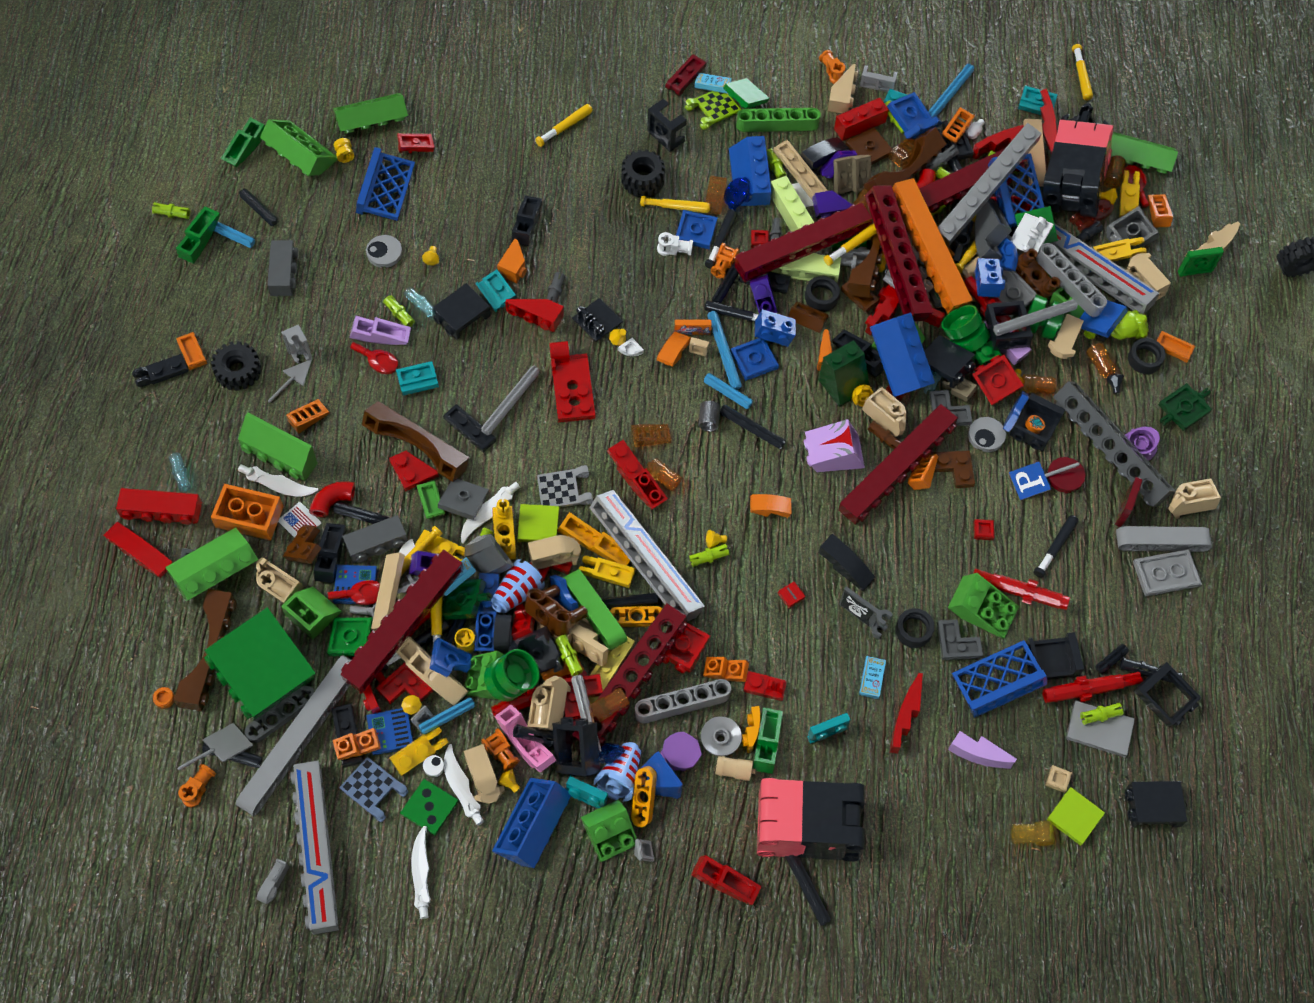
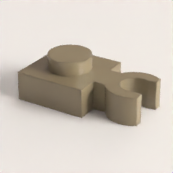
M966 379L954 388L950 387V382L942 381L944 389H951L952 395L966 402L977 390V385Z

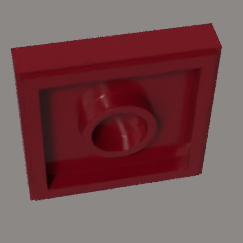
M1135 477L1127 490L1115 522L1116 526H1123L1131 514L1142 484L1141 478Z

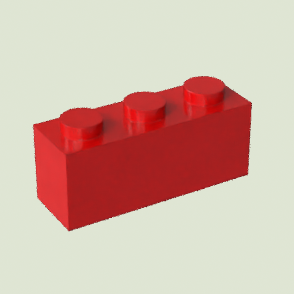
M877 98L836 116L834 130L842 141L847 140L873 127L886 123L889 109L881 98Z

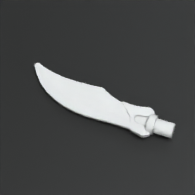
M241 464L238 468V471L245 474L249 481L260 483L283 495L302 497L318 491V488L298 484L283 475H271L262 471L257 466L246 467Z
M517 482L509 487H502L495 496L482 504L474 520H466L461 532L462 544L465 543L477 528L493 518L492 507L497 506L498 500L502 499V502H504V499L512 500L514 492L520 488Z
M449 744L444 756V770L447 781L461 802L465 815L473 818L476 825L479 826L484 822L480 815V804L470 792L469 779L460 768L454 756L452 744Z
M423 826L417 835L411 857L415 888L414 905L419 909L420 919L429 918L428 907L431 900L427 884L429 872L426 851L427 826Z

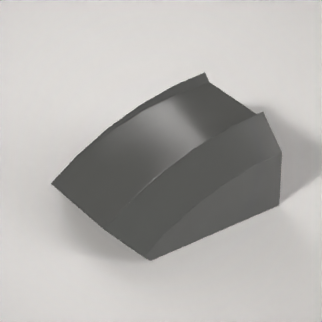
M1139 206L1107 226V238L1110 242L1128 238H1144V243L1131 246V250L1144 247L1159 238V232L1152 226Z
M492 534L477 536L465 546L464 557L470 560L477 570L478 576L479 573L499 574L514 567V564Z

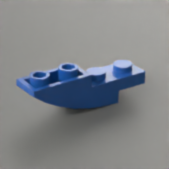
M479 573V579H483L486 582L483 593H491L493 597L499 587V574ZM491 601L480 602L476 615L474 651H494V623L498 612L493 609Z

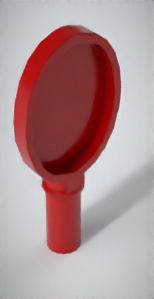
M1135 165L1126 166L1124 170L1129 171V184H1133L1135 171L1140 172L1139 200L1143 208L1148 207L1149 202L1143 191L1147 183L1145 174Z
M355 342L351 344V349L368 357V363L373 370L382 374H392L398 369V360L390 352L384 350L371 351Z
M373 580L361 581L353 585L350 590L328 592V600L351 598L352 601L360 605L375 604L380 583Z

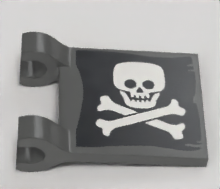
M847 586L844 588L839 605L869 626L874 638L880 639L882 634L877 629H882L885 632L888 628L882 617H887L890 620L893 614L888 610H878Z

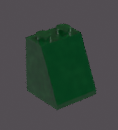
M854 340L823 357L818 378L819 382L839 407L852 400V392L857 386L869 385L865 354Z

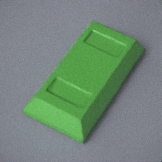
M431 481L417 485L426 519L444 515L445 511L438 508V502L441 498L436 482Z

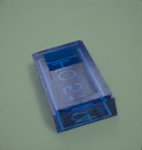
M605 743L601 747L599 760L601 763L610 765L625 750L621 745Z

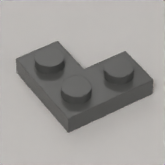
M949 390L930 391L929 397L932 412L942 404L958 417L957 426L972 424L970 405L951 406Z
M958 619L938 620L937 628L942 660L982 658L983 652L980 637L961 638Z

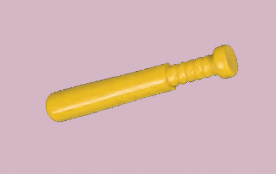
M641 196L640 205L643 207L645 205H653L699 213L710 212V204L707 202L649 199L646 196Z
M975 240L964 253L960 262L955 264L959 273L964 271V266L977 253Z
M433 526L431 533L404 557L401 576L410 567L411 555L417 551L424 552L425 548L437 536L440 537L443 534L436 526Z

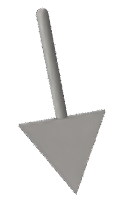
M312 359L283 370L291 378L268 402L271 403L293 380L304 386Z

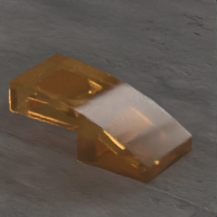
M710 176L705 201L710 204L709 213L721 215L727 178Z

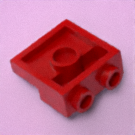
M1005 355L993 357L990 360L991 363L986 366L983 364L974 370L975 373L972 374L992 406L1024 387Z
M687 623L688 626L685 631L676 636V643L671 650L667 649L663 655L665 656L663 663L668 664V662H671L675 665L674 668L683 674L686 671L688 673L692 672L700 659V654L710 639V635ZM670 626L666 633L671 632L673 628ZM661 643L658 644L656 649L660 648Z

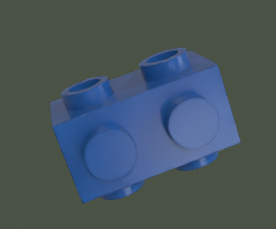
M978 258L974 271L977 295L980 297H1000L1001 290L1005 288V279H1002L1003 267H1000V260Z
M762 309L755 320V337L788 347L796 336V319Z

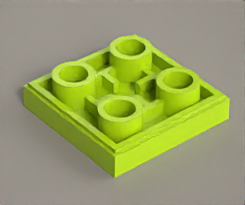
M520 504L517 542H533L557 536L559 506Z
M1070 787L1046 820L1081 846L1105 812Z

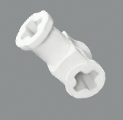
M668 232L659 235V244L657 246L659 254L663 256H677V252L688 253L691 256L693 240H679V236Z

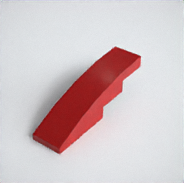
M1046 88L1040 91L1041 99L1045 105L1040 107V111L1044 123H1042L1043 137L1052 155L1057 136V124L1052 101Z
M1024 125L1003 130L976 143L973 148V158L976 160L985 153H990L991 150L998 152L1006 148Z
M116 522L103 535L123 553L133 558L137 564L159 578L167 572L165 567L173 563L160 551L119 522Z
M918 673L898 712L892 732L889 753L898 754L901 748L902 735L907 736L910 731L911 717L917 718L920 712L923 673Z

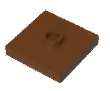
M874 127L846 141V145L850 148L849 150H855L857 155H870L871 165L892 155L894 151Z

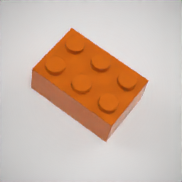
M224 484L211 519L215 528L230 531L236 527L241 534L271 541L284 506L279 496Z

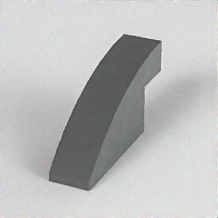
M992 198L977 213L975 244L979 258L1000 260L1002 255L997 246L1012 230L997 201Z

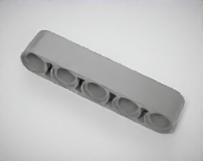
M1051 243L1043 244L1036 257L1038 264L1051 277H1058L1060 279V286L1072 299L1076 300L1078 305L1088 315L1092 317L1099 316L1107 304L1106 297L1055 245Z
M1124 526L1116 529L1118 549L1121 551H1182L1189 549L1190 552H1204L1212 548L1210 531L1206 527Z
M719 679L642 699L636 703L635 718L640 723H649L724 703L730 697L731 685L727 680ZM717 689H725L726 693L720 694L717 692ZM703 693L707 695V698L700 699L697 695ZM684 698L688 703L680 704L678 700ZM664 703L668 705V708L660 709L659 705ZM645 708L649 713L643 715L639 713V710Z

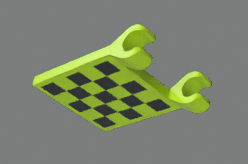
M711 91L695 99L689 98L686 100L687 105H685L687 111H692L695 107L699 106L707 116L701 118L702 124H700V127L703 130H706L718 121L737 114L741 110L728 93Z

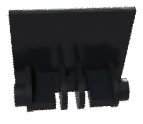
M600 298L586 308L579 306L576 309L577 314L572 317L595 342L623 322Z

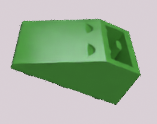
M978 573L962 577L948 606V609L961 619L1002 639L1005 638L1019 608L1015 602Z

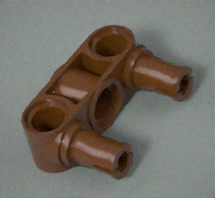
M1033 248L1029 249L1018 257L1016 272L1039 296L1046 297L1048 300L1058 289L1060 279L1058 277L1050 278L1035 259L1038 255L1037 251Z
M552 585L545 590H528L525 611L537 620L539 624L544 627L547 626L556 636L569 635L570 629L578 621L587 617L588 611L584 606H580L570 612L554 600V598L560 596V589L557 585Z

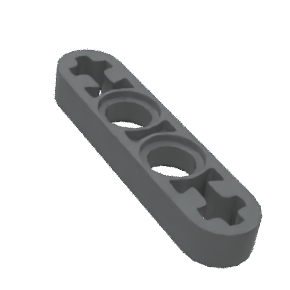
M309 686L299 688L248 724L245 728L247 739L252 743H258L296 717L308 701L306 698H303L302 694L306 693L311 697L314 693L313 688ZM297 698L301 705L298 706L294 699ZM287 704L295 705V709L291 713L284 712V707ZM270 716H276L278 721L274 725H268L267 719ZM262 722H263L265 728L267 729V730H265V731H264L263 727L260 725ZM255 729L259 735L255 737L251 731Z

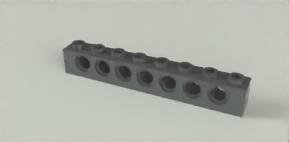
M1067 382L1053 396L1057 400L1056 404L1067 411L1069 419L1077 423L1081 427L1080 431L1093 440V445L1106 454V460L1117 466L1118 473L1124 478L1127 477L1131 482L1130 485L1135 477H1137L1134 474L1135 468L1138 467L1141 473L1138 478L1142 479V484L1139 492L1144 496L1143 500L1149 506H1159L1175 491L1076 382ZM1074 399H1076L1078 402V406L1076 408L1072 406V402ZM1087 412L1090 414V420L1088 422H1086L1084 418ZM1099 426H1101L1103 429V432L1100 436L1097 434V428ZM1111 440H1114L1115 447L1113 449H1111L1109 446V442ZM1124 453L1128 456V460L1126 463L1122 461V455ZM1148 481L1153 483L1151 491L1147 488Z

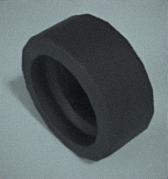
M818 276L811 279L805 291L807 305L822 312L833 309L840 295L838 283L827 276ZM823 287L829 289L833 297L829 300H819L812 295V290Z
M1149 338L1139 339L1134 342L1128 353L1130 366L1141 374L1155 373L1165 360L1163 346L1154 339ZM1140 349L1149 350L1156 356L1157 361L1155 363H1145L1138 358L1136 352Z
M918 608L905 610L900 615L895 626L898 640L910 648L925 646L930 641L934 632L932 617L926 611ZM910 618L922 621L926 626L925 635L920 638L909 636L903 629L904 622Z
M496 615L494 623V651L508 653L513 638L511 636L513 627L512 615Z

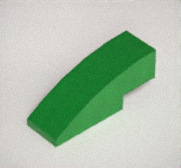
M250 117L242 130L238 129L221 159L235 167L240 165L262 141L260 136L265 125Z
M205 206L184 231L186 236L176 247L179 258L192 264L196 262L213 234L220 217L219 212Z
M763 707L752 768L756 769V771L773 774L783 711Z

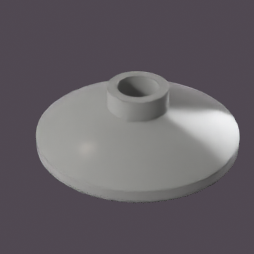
M714 717L703 726L701 741L709 753L716 756H728L734 753L740 746L742 739L741 730L732 719ZM722 736L725 740L720 742L717 740V737Z

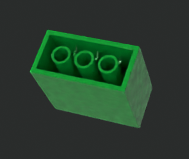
M268 607L204 650L206 654L204 657L205 662L211 670L214 668L217 670V678L223 687L227 685L230 688L228 692L233 701L241 703V711L247 720L251 718L254 721L293 692L315 679V671Z

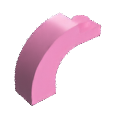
M509 705L494 716L508 740L532 769L535 768L541 773L556 761L554 755L541 743L513 737V729L516 724L527 727V724L522 714L512 705Z

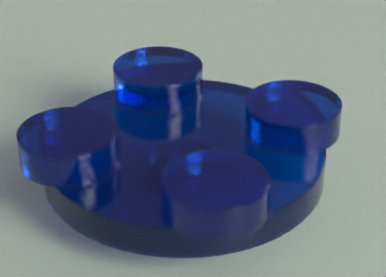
M736 178L727 186L724 193V201L729 209L736 210L743 202L747 203L751 200L752 194L749 192L750 180L748 178Z

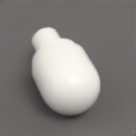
M979 119L977 122L971 123L965 131L967 138L975 139L979 136L983 129L982 126L985 124L984 120Z

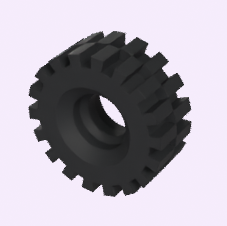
M1306 237L1304 240L1298 239L1295 243L1293 241L1289 246H1284V250H1280L1279 254H1277L1278 263L1283 275H1286V277L1303 276L1305 273L1307 275L1310 274V271H1314V237L1311 239Z
M233 341L229 342V346L223 344V349L220 350L218 348L216 350L217 355L213 354V361H211L212 370L217 382L224 388L227 386L228 390H232L234 387L236 391H239L240 387L247 389L248 384L252 386L254 384L253 380L257 381L259 379L258 374H261V363L255 349L252 346L249 347L247 343L242 345L241 341H237V344H234ZM235 363L244 364L243 368L238 371L230 370V367Z

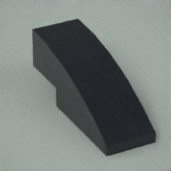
M839 137L830 138L802 151L801 157L813 171L819 166H823L837 151L849 150L850 148Z
M525 195L512 230L511 243L516 239L520 245L529 246L538 220L542 198Z
M845 329L842 330L832 340V343L839 349L854 340L865 354L867 372L875 377L883 372L884 367L879 353L872 349V344Z
M326 523L319 544L321 550L318 553L313 570L314 581L335 582L346 525Z
M831 534L820 546L818 553L833 564L834 570L861 591H864L875 579V576L863 561L834 534Z

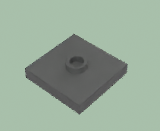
M456 479L448 485L438 502V508L474 520L489 493V489Z

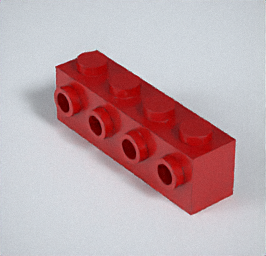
M121 488L116 510L120 517L126 520L134 518L147 522L159 520L164 523L180 522L190 525L191 523L198 524L202 501L198 494Z

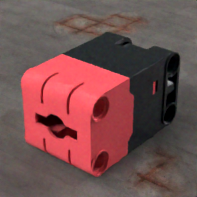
M1059 121L1057 136L1044 178V207L1051 206V211L1054 213H1059L1061 209L1075 212L1080 211V216L1097 217L1101 193L1111 160L1113 125H1096V123L1079 121L1076 125V121Z
M775 778L762 779L758 794L757 855L762 857L794 855L799 856V858L843 860L848 862L859 861L865 849V829L860 827V815L864 811L865 785L861 783L778 780Z

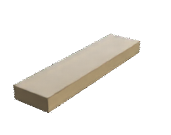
M1025 119L1023 121L1024 126L1029 123L1042 133L1039 141L1028 154L1031 153L1039 186L1044 187L1046 165L1042 120ZM1028 176V184L1029 186H1031L1033 181L1032 178Z
M788 140L774 147V153L781 159L782 163L811 199L815 193L828 191Z
M400 552L386 555L371 626L372 630H377L381 625L380 622L387 614L389 615L394 610L393 606L396 601L405 557Z

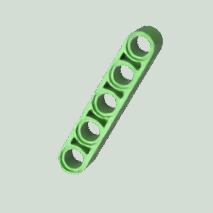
M816 108L742 109L738 112L736 127L741 132L814 131L819 127L821 113Z
M578 569L563 577L566 579L570 594L578 602V608L584 606L587 609L586 619L608 650L611 651L627 642L628 639L624 630L581 570Z

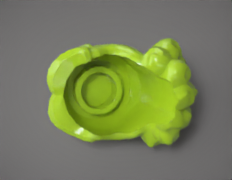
M1138 310L1128 311L1110 335L1118 340L1135 337L1138 340L1146 338L1149 331L1146 315L1139 313Z

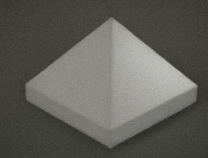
M424 705L410 720L420 731L419 724L431 719L434 715Z
M635 840L634 855L638 860L654 862L651 841Z

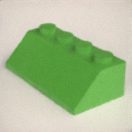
M400 93L333 108L340 132L344 131V134L354 132V129L361 127V130L371 128V125L376 123L378 126L388 124L389 120L393 119L395 122L405 120L404 117L408 116L404 97Z
M268 119L260 136L267 146L277 150L280 156L290 160V164L299 167L302 173L307 176L321 175L338 160L335 154L290 120Z
M1116 132L1112 134L1111 159L1116 160L1118 157L1127 164L1133 165V162L1140 163L1142 168L1150 169L1151 166L1157 168L1156 171L1161 173L1172 172L1178 155V151L1175 148Z
M250 413L245 415L238 438L241 449L247 454L252 453L256 455L262 462L271 463L279 471L284 470L288 472L294 479L300 478L306 481L318 464L313 447Z
M235 527L165 568L185 601H188L254 563L258 558L247 540Z

